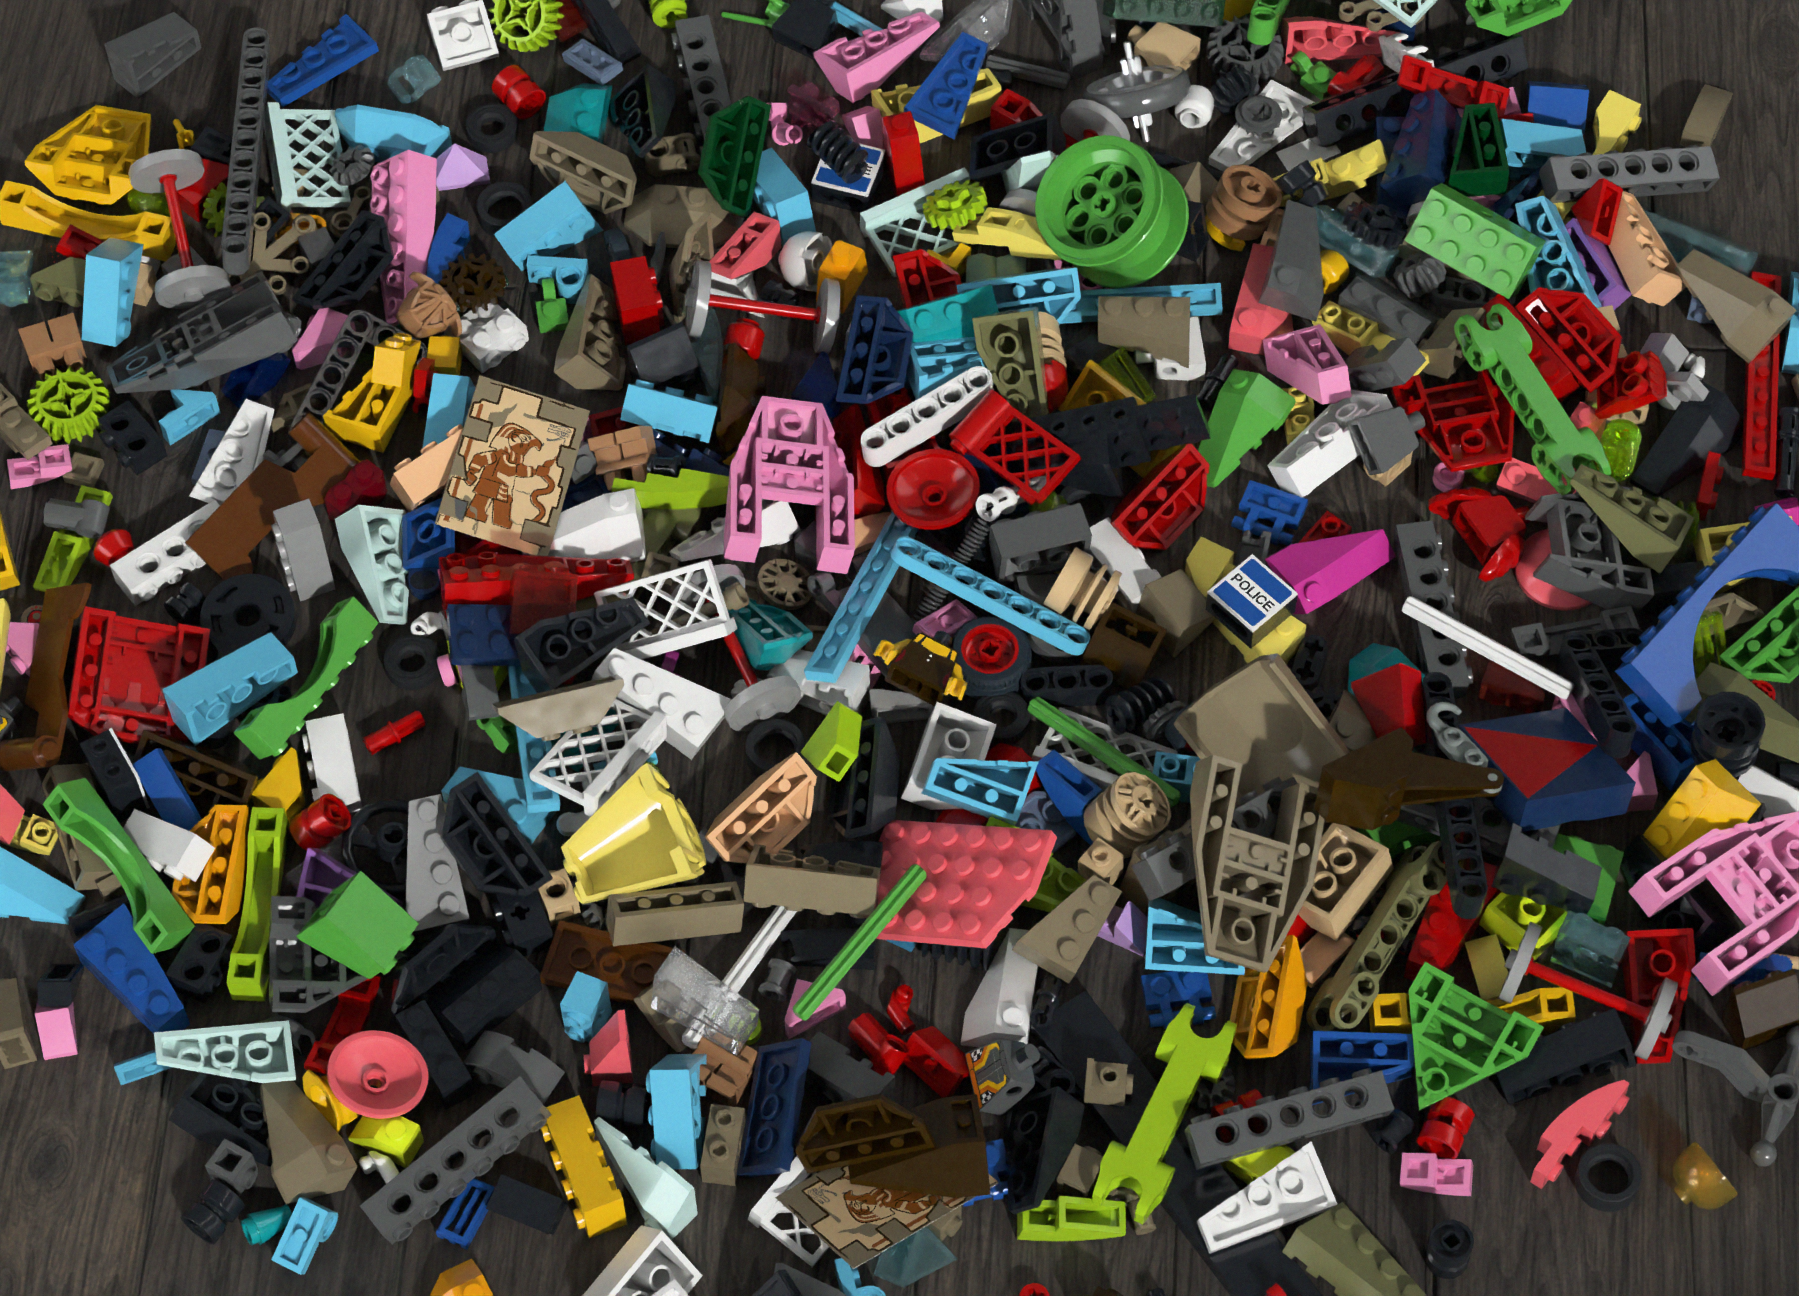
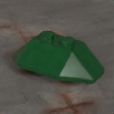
M745 96L709 116L698 170L699 175L721 208L745 219L749 218L771 109V105L751 96Z

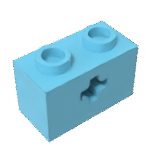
M579 971L576 972L560 1003L565 1033L571 1039L580 1043L590 1042L606 1024L612 1012L608 983Z

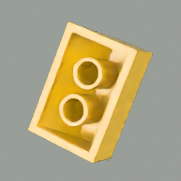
M1714 759L1694 767L1643 836L1665 858H1670L1712 829L1718 828L1723 830L1733 828L1736 824L1748 822L1761 803Z

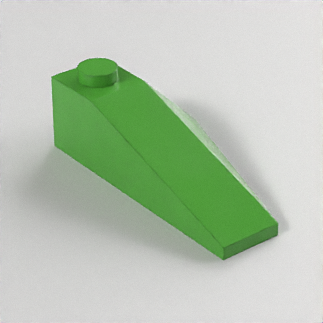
M1233 369L1218 394L1208 421L1211 439L1202 440L1198 449L1199 453L1210 464L1209 474H1207L1208 487L1215 488L1241 464L1240 458L1251 448L1256 450L1262 444L1261 438L1271 429L1276 431L1282 426L1296 403L1294 397L1260 373Z

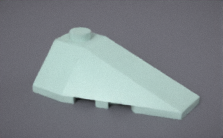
M1047 151L1020 158L1002 175L1006 193L1008 194L1010 190L1018 188L1032 190L1037 193L1045 172L1059 155Z
M357 505L335 518L341 549L379 622L404 625L407 623L409 597V590L405 586V578L409 570L403 568L402 515L406 514V512L400 509Z
M289 1020L154 1032L157 1065L258 1083L296 1080Z
M598 1117L594 1121L596 1135L644 1218V1225L662 1230L672 1240L698 1215L694 1187L663 1161L656 1165L651 1159L649 1152L640 1146L637 1150H634L632 1143L623 1133Z

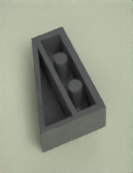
M175 12L104 44L114 80L137 99L202 48L197 29Z
M820 1031L810 1040L812 1042L810 1063L807 1068L804 1087L809 1088L811 1086L819 1092L820 1098L827 1105L876 1094H882L896 1102L894 1075L886 1072L884 1076L870 1069L873 1064L865 1058L861 1062L856 1061L848 1055L850 1050Z

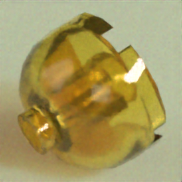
M1696 1141L1684 1149L1677 1157L1673 1165V1177L1678 1185L1673 1190L1685 1205L1692 1202L1700 1209L1712 1210L1727 1204L1738 1195L1732 1184Z

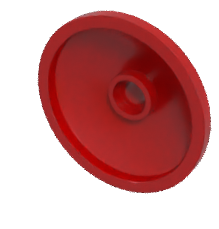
M944 449L923 450L906 457L893 469L887 482V499L893 513L907 525L924 530L943 529L960 522L974 509L980 495L979 477L974 466L962 455Z

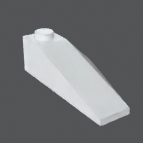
M635 489L602 494L561 512L548 556L597 559L621 558L630 560V562L646 560L643 510ZM522 552V555H531V554Z
M762 499V540L760 547L787 543L793 538V534L800 531L789 503ZM718 517L710 522L712 529L708 532H697L670 550L671 556L680 561H688L724 554L725 517Z
M1009 929L965 1012L961 1045L981 1047L998 1039H1009L1028 1044L1031 1025L1030 1016L1033 1010L1038 965L1015 953L1012 949L1016 942L1029 930Z

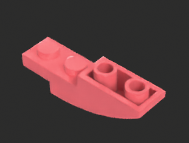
M1621 1080L1592 1091L1569 1106L1549 1125L1541 1135L1537 1150L1542 1152L1544 1156L1534 1168L1530 1181L1532 1184L1542 1189L1548 1180L1554 1182L1564 1168L1561 1162L1566 1155L1572 1157L1582 1142L1590 1146L1596 1137L1602 1139L1612 1124V1122L1608 1121L1612 1114L1615 1112L1619 1115L1630 1099L1626 1096L1629 1082Z

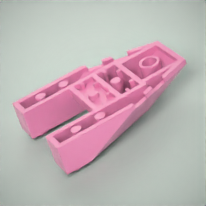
M768 396L761 397L730 465L724 527V559L755 563L762 540V499L816 505V569L818 571L848 573L855 552L854 477L852 473L848 472L844 463V453L836 444L834 439L835 432L823 403Z
M1799 811L1765 818L1761 822L1736 824L1733 828L1723 830L1718 828L1712 829L1644 874L1628 891L1647 916L1651 917L1708 879L1744 923L1746 928L1709 952L1691 970L1711 996L1734 982L1794 937L1799 931Z

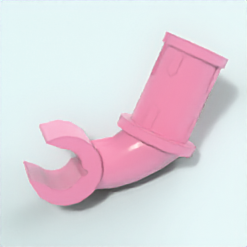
M767 103L771 105L768 121H771V134L774 142L782 146L800 142L803 136L801 128L784 122L787 117L786 103Z

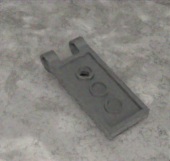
M858 555L852 558L848 573L845 574L849 582L853 583L866 559L865 557ZM827 571L811 575L807 581L811 595L818 599L834 617L850 586L837 591L835 589V581ZM887 591L884 593L857 643L885 677L891 662L887 665L882 657L873 655L880 641L887 640L895 644L905 639L912 640L916 636L912 632L915 623ZM894 686L898 692L902 691V689Z

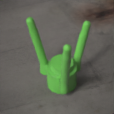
M767 0L769 4L765 15L769 17L768 20L729 12H722L721 16L771 28L790 4L782 0Z

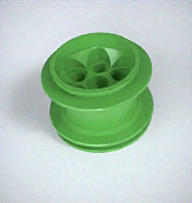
M1102 135L1090 137L1073 144L1052 162L1045 172L1037 191L1035 215L1042 236L1055 254L1063 260L1072 263L1074 267H1077V271L1088 281L1101 287L1117 289L1141 284L1157 275L1171 262L1180 249L1187 232L1189 207L1186 194L1179 181L1169 171L1158 166L1154 158L1144 148L1121 137Z

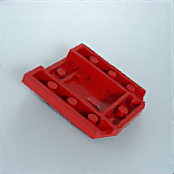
M85 606L80 621L68 702V718L94 736L112 728L118 740L122 742L139 744L143 731L146 729L189 740L172 721L162 689L205 667L210 629L180 623L177 626L116 616L114 611Z

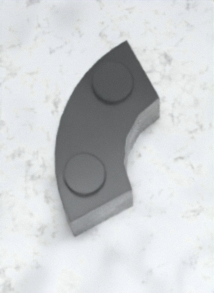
M484 1031L463 1062L472 1070V1076L483 1084L490 1083L503 1089L521 1076L544 1104L565 1072L533 1048H531L530 1052L523 1051L514 1043V1038L493 1031Z

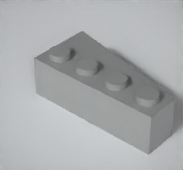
M308 498L274 510L275 524H272L271 528L276 539L275 543L281 557L280 562L285 573L284 577L289 591L293 592L296 590L301 602L335 590L320 524L310 499Z
M441 794L409 801L406 912L419 923L412 932V935L415 937L414 940L424 938L431 932H437L445 925H471L457 862L440 838L445 817Z

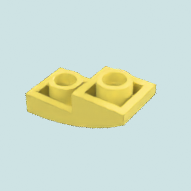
M1294 387L1282 388V390L1294 397L1296 401L1284 421L1287 445L1315 420L1313 399Z
M35 814L31 818L23 815L10 845H5L50 856L58 839L55 824Z
M1497 934L1465 942L1481 999L1485 1001L1498 999L1508 970L1504 967L1505 960Z

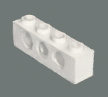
M215 500L110 565L115 582L135 606L143 601L152 599L157 592L168 585L179 582L184 575L206 564L185 542L220 506Z

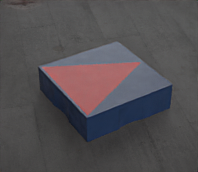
M1567 708L1459 725L1460 730L1487 757V767L1497 769L1504 775L1500 794L1488 797L1492 801L1493 806L1511 826L1515 823L1522 827L1521 832L1553 827L1570 821L1594 820L1627 813L1636 782L1611 756L1603 752L1598 741Z

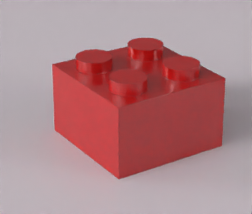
M646 256L610 262L614 299L625 345L633 344L659 332L660 326H665L661 294L660 291H657L656 287L657 279L654 266L648 267Z

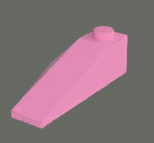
M919 12L889 22L888 28L880 31H872L871 28L862 31V37L850 41L846 37L837 39L813 53L814 58L835 91L854 103L871 93V90H876L940 27L939 21L924 12Z

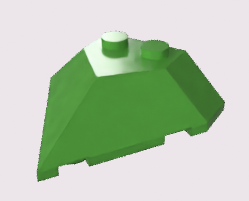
M1466 0L1465 5L1477 27L1510 36L1562 15L1573 0Z
M1424 962L1408 991L1419 1111L1527 1058L1544 1026L1516 1011L1512 1015L1457 986L1454 984V977Z

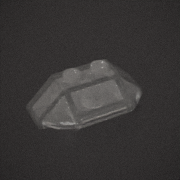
M974 0L924 45L922 52L919 54L921 60L939 63L962 32L988 43L987 52L996 48L1000 40L1008 34L1013 0Z

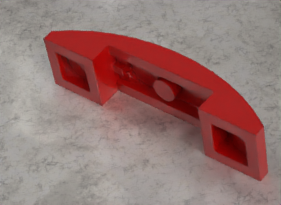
M1408 55L1403 56L1397 85L1415 94L1437 89L1453 107L1463 110L1465 105L1495 103L1497 115H1504L1510 92L1509 88L1487 81L1477 82L1431 67L1432 63Z
M374 976L338 995L339 1002L321 1040L314 1042L304 1063L305 1070L327 1075L329 1058L334 1048L346 1037L364 1031L378 993L381 977Z

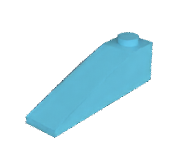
M0 847V917L9 918V915L29 917L32 921L69 925L68 917L76 914L85 900V895Z

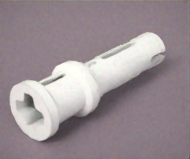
M1046 476L1030 479V487L1037 493L1047 483ZM1002 486L995 489L993 494L986 493L979 496L976 501V510L983 520L990 522L996 520L1000 514L1012 513L1017 505L1025 502V500L1017 495L1019 491L1017 487L1009 488ZM994 506L991 510L986 511V508Z

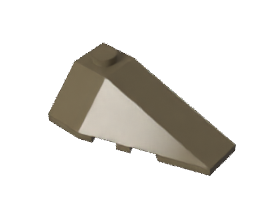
M707 211L686 231L668 268L674 321L676 323H680L686 318L687 306H685V295L690 285L695 262L697 260L710 261L714 257L711 214Z

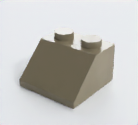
M1481 307L1452 310L1445 319L1440 318L1435 324L1429 339L1424 338L1417 347L1418 350L1429 355V363L1422 371L1447 385L1467 361L1455 335V323L1460 316L1468 314L1473 316L1483 327L1486 310ZM1465 326L1466 334L1469 338H1471L1470 333L1467 327Z

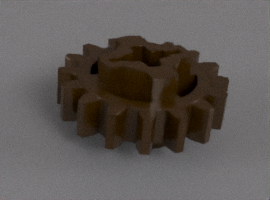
M470 253L469 259H464L461 255L458 256L459 262L457 264L451 261L448 262L449 270H442L443 279L440 280V285L450 295L455 305L460 306L462 313L467 308H471L473 314H476L478 307H482L487 311L488 303L497 305V296H504L506 279L503 267L497 266L496 259L493 258L487 262L486 254H482L477 259L473 253Z

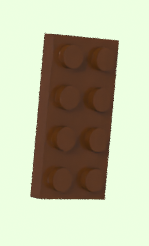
M559 920L540 974V979L543 984L568 990L576 972L579 971L607 982L610 1000L638 1007L633 998L678 963L684 962L686 955L684 950L652 942L613 946L609 932Z

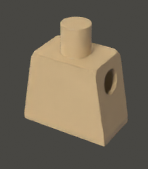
M1163 21L1157 22L1148 32L1136 25L1128 35V40L1135 44L1134 55L1140 57L1142 67L1174 65L1182 67L1186 71L1199 58L1201 39Z

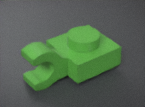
M1298 51L1291 59L1294 63L1290 66V69L1295 74L1301 76L1300 85L1320 100L1325 99L1329 95L1327 92L1328 86L1337 73L1321 61L1313 65L1304 52Z
M553 278L542 279L544 301L536 302L540 333L566 330L569 323L566 299H556Z
M502 716L476 720L477 725L481 729L486 730L485 732L499 751L502 753H519L515 724L506 721Z

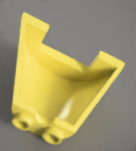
M648 763L642 765L561 847L565 857L563 865L570 876H576L577 882L575 883L574 893L581 904L608 899V896L613 894L639 892L695 879L705 872L701 868L706 865L703 845L689 813L680 798L675 800L674 795L666 791L670 784Z

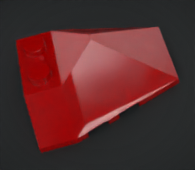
M1488 369L1478 371L1477 380L1424 389L1420 375H1415L1403 385L1390 387L1396 406H1401L1406 415L1414 411H1419L1422 414L1426 425L1417 432L1450 472L1512 461L1515 411Z

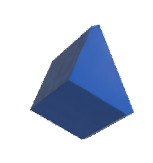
M1527 81L1526 113H1533L1534 123L1581 129L1584 135L1589 89L1586 85Z
M442 498L402 515L403 568L405 570L410 568L439 567V557H446L455 552V530L435 524Z

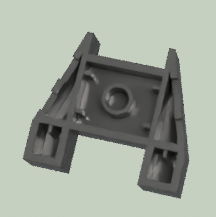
M1017 0L1030 20L1042 17L1059 42L1058 61L1065 72L1070 74L1072 81L1102 69L1105 48L1101 38L1096 0Z
M1577 491L1574 494L1568 495L1557 493L1541 496L1525 515V520L1548 523L1552 554H1549L1533 572V577L1607 610L1631 605L1634 614H1638L1655 596L1650 568L1622 564L1618 538Z

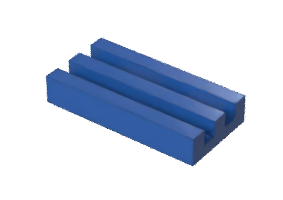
M476 1178L467 1183L466 1189L455 1197L436 1231L437 1237L441 1239L446 1238L454 1245L456 1243L460 1244L461 1248L467 1250L488 1212L486 1207L495 1187ZM471 1187H476L453 1232L449 1231L448 1229ZM484 1191L487 1192L479 1208L477 1209L473 1219L471 1220L467 1230L465 1231L464 1235L461 1236V1233L464 1227L466 1226L470 1216L472 1215L476 1205L478 1204L482 1194L484 1193Z

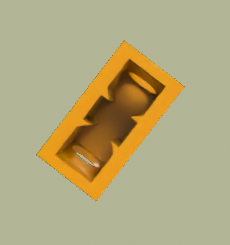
M841 240L835 241L818 271L816 303L823 280L825 278L837 279L840 284L839 309L840 313H844L868 273L863 249Z

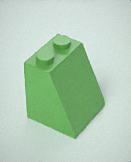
M359 871L329 893L296 937L362 976L371 979L380 972L383 975L387 974L397 962L394 956L399 950L401 952L404 951L415 938L412 932L419 923L362 871Z

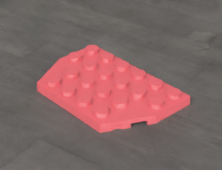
M903 820L890 821L885 825L879 842H883L878 905L913 864L923 868L926 871L927 877L876 939L987 948L997 937L998 932L1012 921L1013 917L1011 914L1024 900L1029 902L1036 894L1057 836L1052 830Z

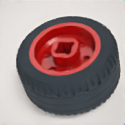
M982 616V618L977 617V619L974 618L963 624L952 637L950 647L959 653L956 663L961 666L963 680L967 682L965 695L979 700L982 696H999L1011 691L1014 693L1020 691L1021 676L1028 669H1031L1032 658L1030 642L1022 629L999 617Z

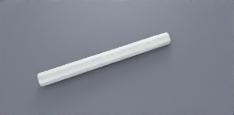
M1409 596L1404 602L1402 611L1410 617L1562 699H1567L1572 693L1574 684L1571 681L1413 596Z
M777 906L683 1033L682 1042L684 1045L691 1049L698 1048L697 1044L701 1037H706L797 911L786 910L784 906Z

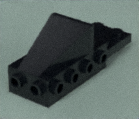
M1196 394L1139 406L1133 396L1029 418L1081 457V460L1059 485L1070 486L1075 489L1117 499L1124 498L1121 467L1136 466L1140 463L1151 461L1150 451L1165 450L1172 446L1187 443L1194 444L1202 440L1211 439L1210 429ZM1014 421L1015 433L1022 432V423L1019 421ZM1027 438L1028 451L1045 449L1043 438ZM1023 440L1011 441L1012 453L1023 452ZM1064 453L1050 455L1051 467L1062 466L1069 457ZM1045 456L1029 458V471L1046 468ZM1024 459L1019 460L1021 472H1024Z

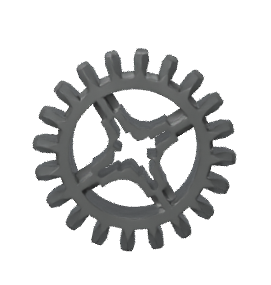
M1234 15L1232 22L1224 19L1221 26L1215 25L1213 33H1210L1208 37V45H1206L1208 66L1212 67L1213 75L1220 74V78L1224 73L1230 72L1232 68L1244 67L1256 78L1257 83L1258 80L1266 83L1269 77H1275L1277 69H1280L1282 65V57H1284L1282 36H1279L1276 31L1270 44L1256 45L1247 39L1249 26L1247 15L1242 20H1239Z

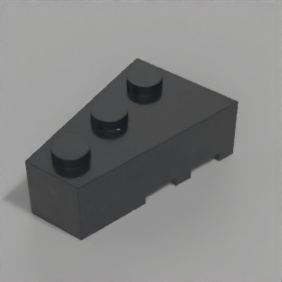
M1513 823L1499 854L1491 887L1500 889V891L1508 895H1520L1532 899L1535 903L1541 905L1549 904L1562 908L1570 914L1587 916L1595 899L1602 867L1568 850H1565L1564 854L1548 847L1549 840L1540 836L1536 841L1522 834V827Z

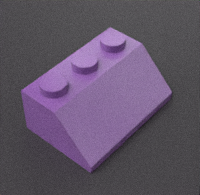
M1572 218L1565 227L1602 307L1612 305L1615 310L1632 295L1608 247L1586 235L1578 220Z

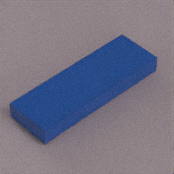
M156 748L132 764L163 821L190 831L202 820L161 748Z

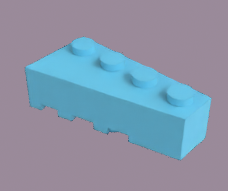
M270 632L162 690L172 721L196 746L293 677L298 671L294 656Z

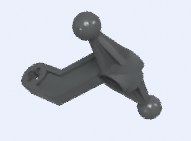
M1799 1025L1788 1030L1786 1042L1789 1049L1770 1076L1742 1048L1691 1031L1677 1032L1672 1044V1049L1675 1053L1692 1061L1719 1069L1744 1097L1761 1103V1140L1752 1145L1750 1157L1760 1167H1767L1773 1164L1777 1158V1150L1774 1143L1793 1117L1799 1100ZM1775 1092H1782L1786 1094L1788 1099H1781L1777 1097Z

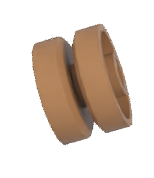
M1232 165L1223 172L1217 187L1206 204L1207 216L1221 232L1235 239L1245 241L1256 240L1264 234L1271 218L1279 208L1282 201L1281 190L1276 182L1265 172L1247 165Z

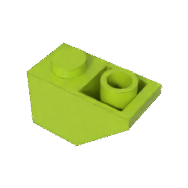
M837 701L800 753L817 770L840 782L858 757L862 716Z

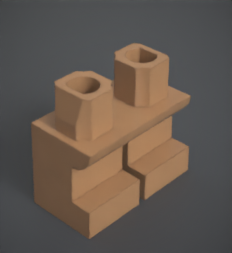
M74 313L47 320L53 342L50 340L45 322L18 329L34 374L38 373L42 381H45L46 373L50 376L56 375L55 367L65 364L67 368L70 366L74 372L81 367L84 369V359L87 357Z
M636 426L587 439L590 451L595 453L598 465L596 467V475L604 476L608 490H612L614 478L626 479L624 471L628 470L632 471L633 481L645 483L648 458L652 453H657L652 426Z
M717 1029L708 1039L702 1036L697 1044L698 1048L692 1054H707V1063L700 1065V1085L706 1086L707 1096L721 1105L736 1107L753 1081V1069L756 1065L758 1052L747 1045H743L736 1056L731 1054L727 1050L733 1044L732 1037L724 1031Z

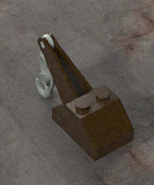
M1439 702L1432 705L1427 711V722L1434 731L1438 747L1450 760L1412 752L1414 740L1401 727L1322 767L1314 809L1326 822L1374 830L1382 825L1393 823L1399 817L1400 808L1403 805L1497 796L1502 790L1504 775L1497 769L1487 767V757L1465 733L1458 728L1445 724L1438 717L1439 712L1447 710L1460 715L1461 709L1449 702Z

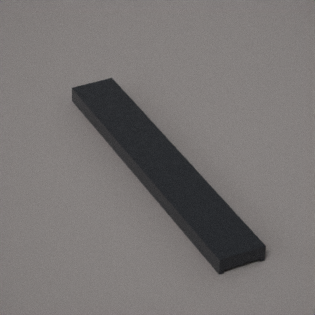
M1084 991L1055 1009L1049 1026L1044 1028L1037 1027L1039 1020L1035 1024H1031V1035L1040 1046L1046 1048L1061 1065L1073 1074L1076 1094L1083 1103L1087 1058H1094L1096 1062L1128 1064L1127 1074H1134L1132 1094H1125L1124 1106L1084 1103L1111 1140L1128 1146L1158 1083L1087 991ZM1183 1117L1162 1162L1175 1167V1172L1160 1204L1229 1295L1266 1296V1290L1277 1283L1287 1296H1322L1297 1262L1282 1252L1285 1247L1273 1231L1209 1254L1197 1221L1241 1190L1220 1163L1196 1170L1184 1132L1190 1124Z

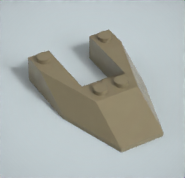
M1211 755L1195 763L1190 790L1193 856L1205 955L1265 973L1269 970L1314 884L1324 826V819L1314 809L1318 788L1300 782L1283 789L1274 840L1231 827L1242 764Z

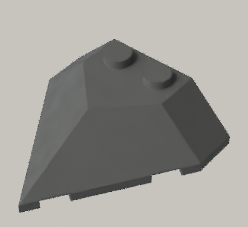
M271 897L268 952L269 1003L272 1012L306 1013L368 979L296 937L318 909L315 907V903L306 897ZM398 951L394 956L397 959L396 963L404 960L406 955Z

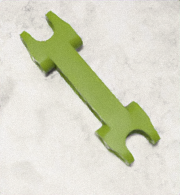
M1186 1003L1178 1015L1168 1024L1159 1043L1155 1058L1168 1063L1128 1146L1113 1140L1111 1141L1101 1160L1099 1176L1092 1195V1202L1101 1206L1112 1190L1119 1187L1132 1189L1139 1197L1134 1221L1142 1225L1152 1211L1162 1202L1173 1178L1175 1167L1162 1162L1190 1102L1202 1078L1218 1084L1228 1064L1231 1045L1236 1033L1237 1024L1228 1020L1220 1033L1215 1037H1199L1190 1027L1196 1006Z

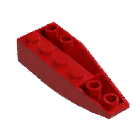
M489 551L481 552L478 555L465 556L460 553H452L446 557H439L441 596L445 618H447L446 609L448 604L558 606L592 596L596 591L617 586L634 579L630 560L621 558L597 559L496 554Z

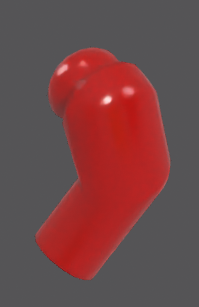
M905 984L893 990L886 1008L888 1016L902 1035L909 1034L916 1027L907 1014L911 999L913 998V990Z

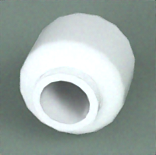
M1191 85L1187 98L1175 105L1174 114L1176 119L1187 128H1200L1207 125L1214 109L1213 94L1203 86Z

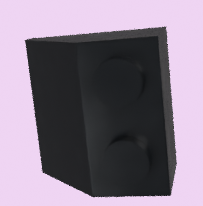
M682 322L627 346L630 376L633 384H636V379L654 383L653 389L665 392L666 386L687 391L701 383L700 365Z

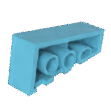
M1544 195L1515 203L1519 226L1546 241L1528 274L1530 293L1538 287L1548 288V290L1584 293L1596 308L1602 307L1556 205Z

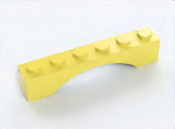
M1612 90L1608 91L1597 107L1592 128L1595 136V151L1593 155L1604 154L1613 150L1619 151V153L1623 152L1628 142L1627 136L1630 132L1634 134L1641 123L1642 118L1639 117L1641 104ZM1541 190L1537 197L1545 196L1544 190ZM1576 202L1553 203L1556 205L1564 225L1574 217L1571 207Z

